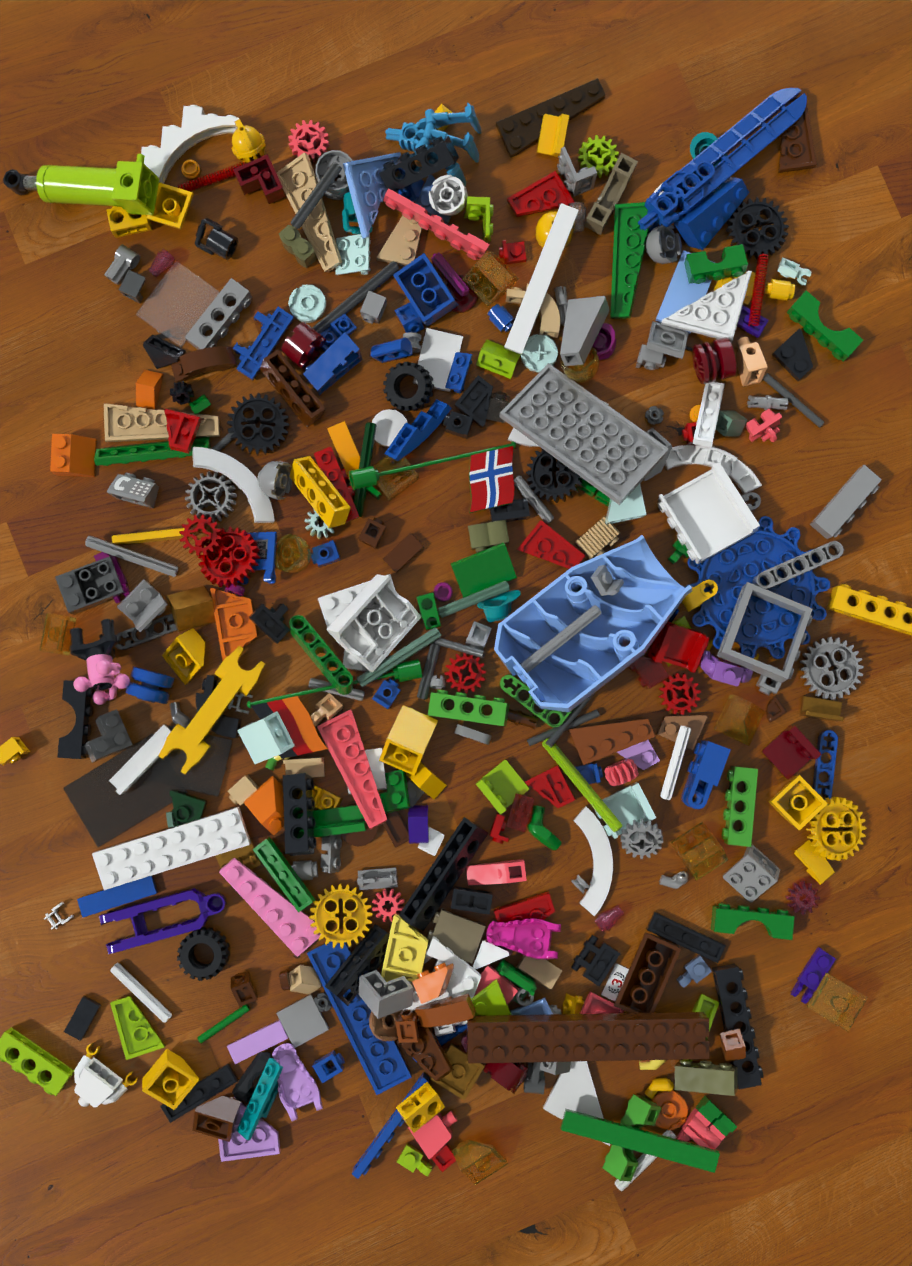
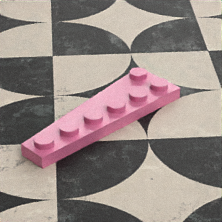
M233 858L219 871L297 957L319 939L320 933L317 935L313 934L317 928L310 927L315 920H310L309 915H306L303 911L298 913L293 904L280 892L270 887L267 882L259 878L236 858Z

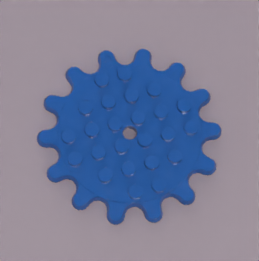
M763 516L759 519L760 527L758 531L698 565L695 560L692 561L688 558L687 564L689 568L698 573V581L694 584H688L684 588L689 585L695 587L705 580H713L718 586L717 593L701 604L700 611L692 617V622L695 626L702 627L709 624L716 629V635L713 639V646L716 649H719L742 586L747 582L752 583L754 577L761 572L807 553L799 550L797 546L800 538V531L797 528H789L785 534L778 535L773 531L772 519L768 516ZM812 555L813 562L817 563L818 558ZM795 562V568L801 571L800 564ZM777 570V575L780 578H784V573L781 570ZM812 570L768 589L773 593L812 608L811 616H813L812 619L821 621L827 615L826 610L816 603L815 597L819 592L827 591L830 588V581L827 578L815 576ZM760 577V583L766 586V580ZM706 587L704 592H709L711 587ZM751 595L734 642L740 645V653L750 658L755 657L756 650L759 647H766L774 659H781L785 655L784 642L787 639L794 638L801 615ZM806 629L804 633H806L807 635L805 641L801 645H806L810 641V634L806 631Z

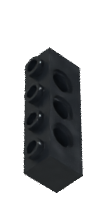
M440 136L431 141L432 144L427 147L425 144L415 149L416 152L411 155L407 152L399 157L400 160L396 162L390 160L383 165L384 168L379 174L387 190L389 188L394 192L455 164L459 156L450 137L442 138ZM431 152L436 153L438 159H434L431 156ZM415 160H418L422 167H418L415 164ZM399 168L405 171V175L399 172Z
M306 773L283 775L285 854L290 856L314 854V848H316V838L313 833V829L316 827V821L313 817L315 801L312 797L314 781ZM303 791L302 797L297 799V793ZM303 810V816L298 819V812ZM304 829L303 837L298 838L299 831Z

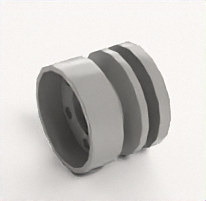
M340 150L325 152L316 164L317 183H319L333 162L338 163L342 167L338 174L339 178L337 181H333L324 194L325 197L332 200H341L345 193L350 192L343 163L353 160L348 154Z

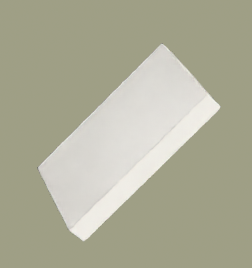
M426 328L418 365L423 366L424 369L430 372L429 375L433 378L432 384H434V389L450 392L451 389H447L445 386L455 353L461 350L463 336ZM414 377L413 384H417V385H418V382H417L416 378Z

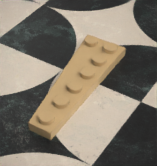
M307 153L301 154L276 173L295 214L318 184ZM321 198L303 223L302 228L310 244L313 246L324 272L328 273L342 264V259L323 199Z
M104 404L105 441L123 442L168 439L169 434L167 432L165 410ZM190 414L198 416L202 420L195 438L220 437V421L218 416Z

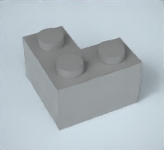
M377 970L360 976L358 994L377 1019L412 1006L414 987L404 976L388 982Z

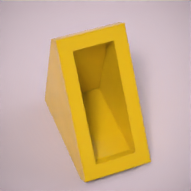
M420 762L415 776L406 773L432 799H435L447 786L422 762Z

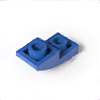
M346 314L333 321L328 329L320 333L326 339L325 344L321 347L324 352L344 332L350 336L357 329Z

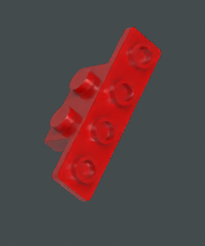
M332 447L315 452L314 456L319 468L351 507L345 523L359 518L353 501L355 493L351 486H347L345 480L348 479L345 469L340 468Z

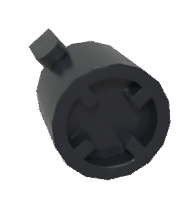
M209 218L203 219L197 229L196 247L211 255L215 253L229 260L237 248L238 238L223 230V226ZM206 224H209L214 229L209 234L205 246L201 243V240L206 230Z

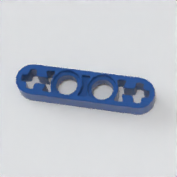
M824 730L818 736L817 750L821 754L829 753L831 759L828 763H823L821 756L815 760L812 786L818 794H821L822 791L818 784L827 786V789L823 788V794L826 795V798L832 797L838 736L831 730ZM828 733L829 737H832V741L828 742V747H832V750L822 749V746L827 747V741L824 740V736H828ZM823 771L829 777L824 783L819 780V774Z

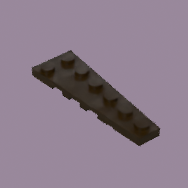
M599 79L592 80L496 122V127L510 158L524 151L539 139L544 114L557 117L561 114L569 115V120H572L579 113L586 111L603 100L606 94Z

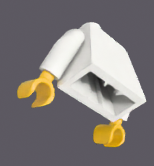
M94 1043L87 1046L86 1056L83 1055L74 1070L75 1083L77 1084L74 1091L80 1096L78 1102L83 1107H87L89 1104L93 1107H98L100 1104L106 1105L116 1102L128 1090L127 1087L134 1085L138 1080V1077L134 1081L128 1079L133 1073L131 1071L127 1074L125 1082L122 1084L123 1079L96 1058L93 1057L91 1060V1057L98 1054L101 1049L98 1046L96 1051L92 1052L91 1047Z

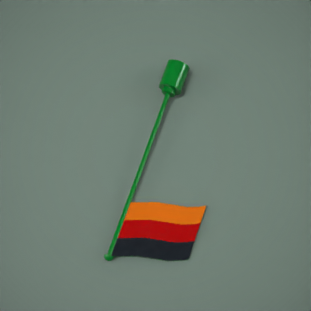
M418 659L401 662L395 666L396 668H392L393 672L383 674L377 679L394 676V679H398L400 683L422 678L420 662ZM353 680V684H358V681ZM344 682L340 684L347 685L349 682ZM332 685L254 702L249 700L247 702V707H252L259 719L278 711L295 745L279 755L282 759L328 749L318 736L312 719L298 696L334 689Z

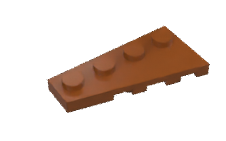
M649 719L569 729L583 765L656 737Z

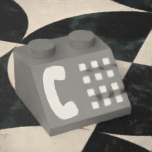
M125 472V475L118 474L109 486L107 493L119 500L154 508L159 486L154 483L155 480L143 477V480L136 479V475Z

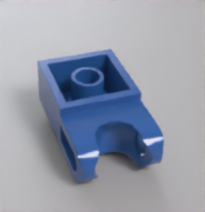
M701 740V743H697L694 750L696 756L694 762L691 761L688 766L687 772H689L681 796L682 802L686 806L694 809L705 807L712 787L718 786L731 749L710 741ZM694 794H696V800H695V801L692 800V797L694 796Z

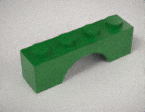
M806 290L787 311L790 319L803 326L804 331L809 335H813L822 347H827L836 359L844 362L861 344L863 339L850 328L834 331L825 327L818 314L821 302Z
M719 903L718 906L712 907L711 930L719 933L734 934L742 923L756 920L764 924L768 935L772 938L793 940L795 916L789 914V911L784 909L770 912L769 908L757 907V910H751L749 906L745 905L731 908L730 904Z

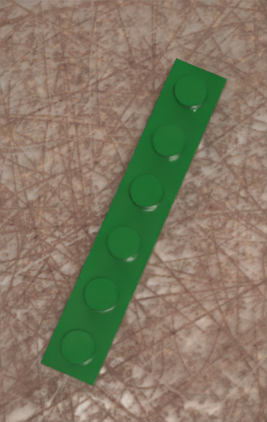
M209 437L195 438L189 454L171 450L169 441L96 449L94 462L96 466H108L118 463L127 464L137 461L146 462L156 459L184 458L186 456H193V447L210 449L211 442Z

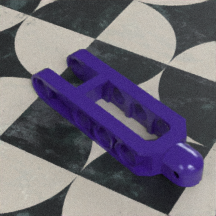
M193 888L99 915L101 925L131 918L135 932L133 936L107 943L108 954L201 929L202 926H205L210 915L223 911L227 904L226 898L220 893L206 895ZM187 900H194L198 903L201 912L198 918L151 931L147 930L144 912L156 911L169 905L174 906Z

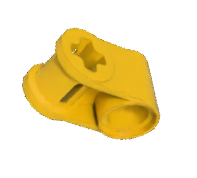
M705 580L692 587V592L682 601L688 612L713 597L718 591V586L713 580ZM710 586L711 590L705 593L704 589Z

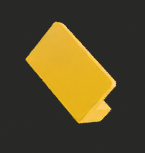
M549 114L543 115L537 153L554 157L560 156L561 148L564 147L569 115L561 114L559 117Z

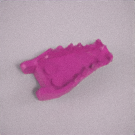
M535 918L509 921L507 923L492 921L487 928L486 937L490 944L506 947L530 958L558 959V952L550 951L552 932H560L561 925Z

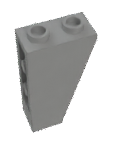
M605 296L568 300L560 351L565 366L584 365L609 313V306Z

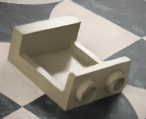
M441 908V911H437L433 919V923H436L433 931L430 930L427 936L429 940L428 948L434 936L445 947L450 948L460 959L472 964L486 927L485 923L475 922Z

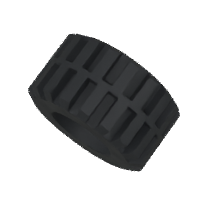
M410 362L398 363L396 367L389 369L390 373H386L385 377H387V380L383 381L386 389H383V391L387 394V401H390L393 407L405 411H417L430 402V396L433 397V378L429 375L430 372L424 369L423 366ZM408 375L414 376L418 382V390L411 398L403 397L400 392V383Z
M202 927L199 930H194L182 940L181 946L177 951L179 953L177 961L181 962L179 967L180 969H185L183 972L185 975L189 973L191 979L198 978V981H202L205 978L208 980L213 976L215 977L225 967L229 960L230 951H228V948L230 946L229 942H225L227 938L220 935V931L217 930L215 932L213 931L214 928L209 927L206 929V927ZM204 943L212 948L214 959L210 964L200 963L195 958L194 947L196 944Z

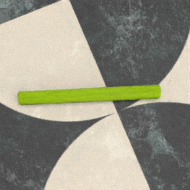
M549 738L545 739L542 742V746L613 832L620 830L622 827L621 822L556 743L550 748L546 745V741Z

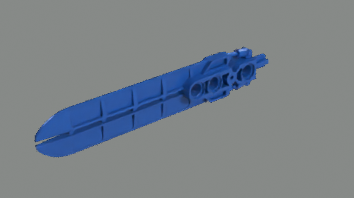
M785 88L774 92L681 170L676 171L665 180L657 192H653L646 199L645 208L648 212L646 216L638 221L639 228L646 231L655 222L659 226L669 227L672 223L679 220L680 216L692 211L704 198L802 116L807 103L806 94H802L787 107L785 105L802 90L799 88ZM781 110V112L778 113L774 118H772L768 123H765V122L768 121L772 116H774L778 111ZM760 126L762 127V128H760L756 133H754L750 138H748L747 140H745V139H746L748 136H750L754 131H756ZM741 143V145H740L738 148H736L732 153H730V154L726 157V155H727L730 151H732L736 146H738V145ZM677 207L683 208V211L678 214L675 213Z

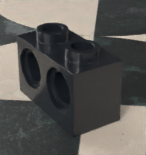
M454 886L451 909L490 915L493 894L489 891Z

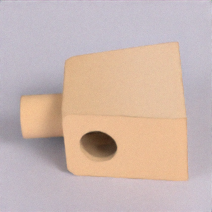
M748 337L740 338L737 341L739 348L735 359L742 386L760 383L767 369L760 346L757 342L750 343Z

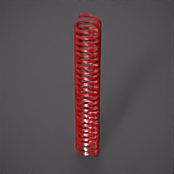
M242 162V164L239 163V164H237V167H240V166L244 165L245 163H244V162ZM231 165V168L222 169L220 173L217 170V173L214 171V174H206V178L203 175V178L200 176V179H192V183L189 180V183L186 181V184H178L177 186L180 189L192 192L193 190L195 191V188L198 190V188L201 189V187L204 188V186L212 185V183L215 184V182L218 183V181L234 177L233 169L237 167L234 165L233 168Z
M761 254L757 259L748 326L760 325L761 305H763V291L769 260L767 258L769 255Z

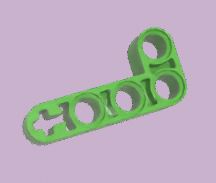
M505 675L500 680V688L550 727H559L571 713L546 709L538 713L534 710L535 702L530 693L526 701H522L518 697V693L521 690L530 691L529 687L512 675ZM504 679H512L511 684L517 687V684L521 686L516 690L515 695L511 693L514 689L511 687L506 689L504 687ZM552 713H556L559 716L557 724H552L549 721Z

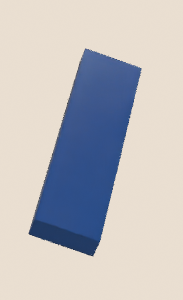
M151 875L78 898L77 901L83 918L157 894L158 891L154 877Z

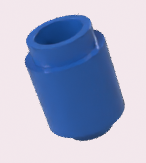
M499 304L492 307L487 314L490 317L489 320L501 333L504 331L506 333L509 332L515 321L504 306Z

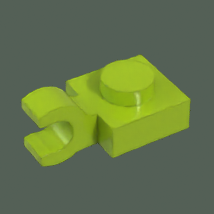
M408 1143L397 1159L398 1164L412 1173L417 1168L427 1177L433 1167L430 1163L422 1160L423 1152Z

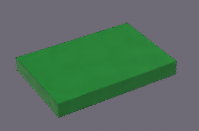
M505 543L451 563L463 598L503 581L517 578Z

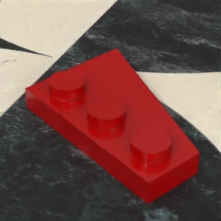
M542 520L539 521L517 549L568 569L578 565L585 557L582 552Z
M549 891L493 909L497 922L504 923L533 918L544 920L555 912Z

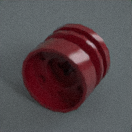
M727 337L713 340L712 346L708 342H704L702 346L701 344L693 346V366L701 384H707L709 381L715 382L717 375L722 380L736 375L735 354L732 344Z

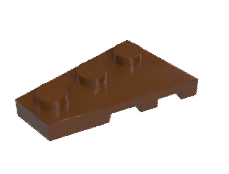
M418 1021L420 1037L418 1042L399 1043L398 1039L395 1042L401 1045L406 1050L405 1052L413 1057L428 1075L435 1081H440L454 1069L432 1027H422L420 1021Z

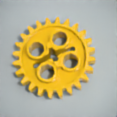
M839 797L825 798L828 804L808 822L811 824V827L806 828V830L811 831V834L807 838L813 839L810 846H815L814 851L820 853L821 857L841 861V859L847 860L848 856H854L853 850L859 851L858 844H864L860 839L861 837H866L862 833V830L867 829V827L862 826V823L866 820L860 819L863 812L857 811L858 806L852 805L853 801ZM823 827H831V828L851 827L850 830H833V831H831V830H823V831H822V828H823Z
M339 884L338 889L335 890L334 886L331 885L330 892L324 889V896L321 894L317 895L320 901L313 902L316 908H310V911L315 913V915L309 916V919L315 920V922L310 927L317 928L313 934L317 935L320 933L319 941L325 938L326 946L332 942L333 948L340 944V948L343 949L344 943H347L350 948L351 941L358 944L357 937L364 939L365 936L362 932H369L366 925H371L372 921L367 918L372 917L373 913L367 912V910L371 909V905H365L368 898L361 899L363 892L357 895L356 887L350 891L348 884L345 889H342L341 884ZM339 899H342L343 915H346L343 918V934H340L339 918L335 917L339 915ZM349 901L354 902L356 908L352 911H348L345 908V904ZM333 902L337 908L333 912H329L325 908L327 903ZM354 921L357 927L355 930L349 931L345 926L346 923ZM327 923H336L337 929L333 932L326 929Z

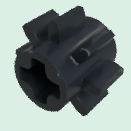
M183 380L178 383L174 382V388L170 389L173 402H177L180 405L191 403L190 397H194L192 384H187Z

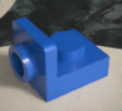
M410 302L394 310L405 333H417L424 329L420 316Z
M597 763L575 767L588 784L601 783L600 778H603L601 766L598 767Z

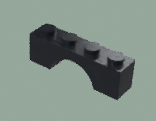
M64 680L62 700L68 702L73 707L76 714V722L69 734L59 738L57 758L86 759L88 753L84 745L87 743L88 736L91 733L89 717L92 716L93 707L90 705L94 689L91 687L84 692H78L74 688V681Z

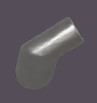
M179 702L171 703L172 721L186 728L190 723V718L180 711Z

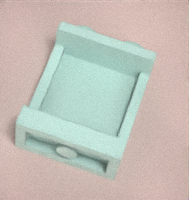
M278 711L237 730L254 764L278 756L295 746Z
M637 782L602 799L622 824L621 829L617 832H613L607 824L603 827L608 837L612 835L614 839L618 838L622 834V829H626L627 823L633 825V820L640 823L641 819L646 822L656 818Z

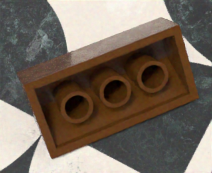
M645 932L614 1006L628 1013H654L681 948L673 942Z

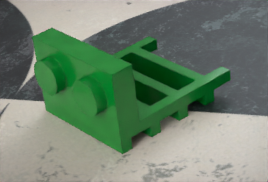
M502 958L495 968L499 974L506 977L518 988L522 987L526 990L524 994L520 993L519 995L522 997V1001L528 992L533 996L537 989L535 980ZM515 995L512 1000L518 1003Z

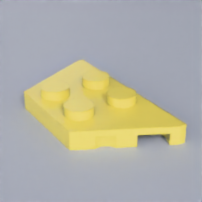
M398 914L393 916L381 976L386 982L401 976L412 982L418 978L417 974L423 970L429 940Z

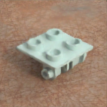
M361 234L336 238V244L342 259V264L336 267V275L360 271L362 275H368L370 271L369 260L371 259L369 256L371 254V251H369V244L371 243L370 234L369 237L363 239Z

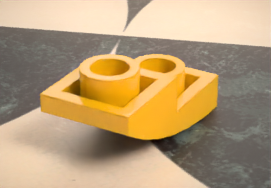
M314 785L312 797L314 798L316 808L322 810L340 806L342 798ZM300 791L297 799L302 797L303 791Z
M808 840L794 854L808 868L806 871L821 885L835 872L826 858L821 857L820 853L814 851L816 847L810 846L811 841Z

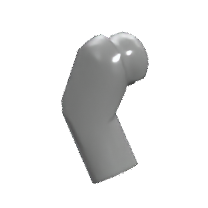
M680 871L673 877L661 875L659 884L678 889L688 881V874L685 871Z

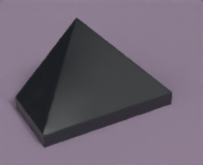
M151 335L143 342V347L156 369L177 362L180 356L186 353V350L155 335Z

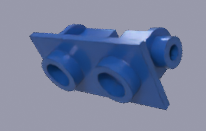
M455 353L445 388L454 389V392L459 394L464 391L466 375L468 374L470 364H472V354Z

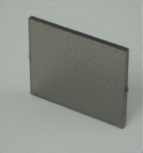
M166 725L171 731L173 730L174 726ZM207 734L203 741L209 744L210 748L201 761L192 767L186 775L181 772L187 759L186 753L180 749L173 750L164 759L159 758L155 762L151 781L219 797L233 740Z

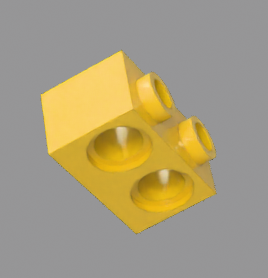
M113 206L111 209L106 210L110 230L115 238L152 230L151 222L146 218L147 215H142L140 218L135 219L137 214H129L122 207ZM119 218H123L122 222L116 223Z
M428 1082L396 1107L413 1133L445 1108L440 1097Z

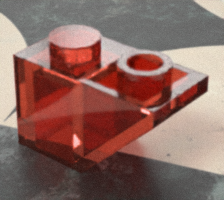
M641 656L628 666L632 672L635 671L639 676L637 680L643 688L651 689L669 677L662 664L655 662L651 658Z

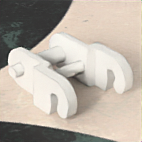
M242 693L236 695L238 697L237 705H232V700L228 709L233 707L237 708L236 711L249 714V711L242 710L239 707L241 698L245 695Z
M63 901L51 909L52 913L45 914L44 920L48 919L51 923V930L54 928L58 929L57 926L59 924L63 925L74 917L71 915L67 919L60 918L57 911L64 904ZM53 914H55V916L59 920L58 923H55V921L52 919L51 916Z

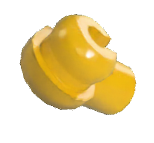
M655 1078L645 1091V1094L653 1099L658 1091H672L674 1084L668 1078Z

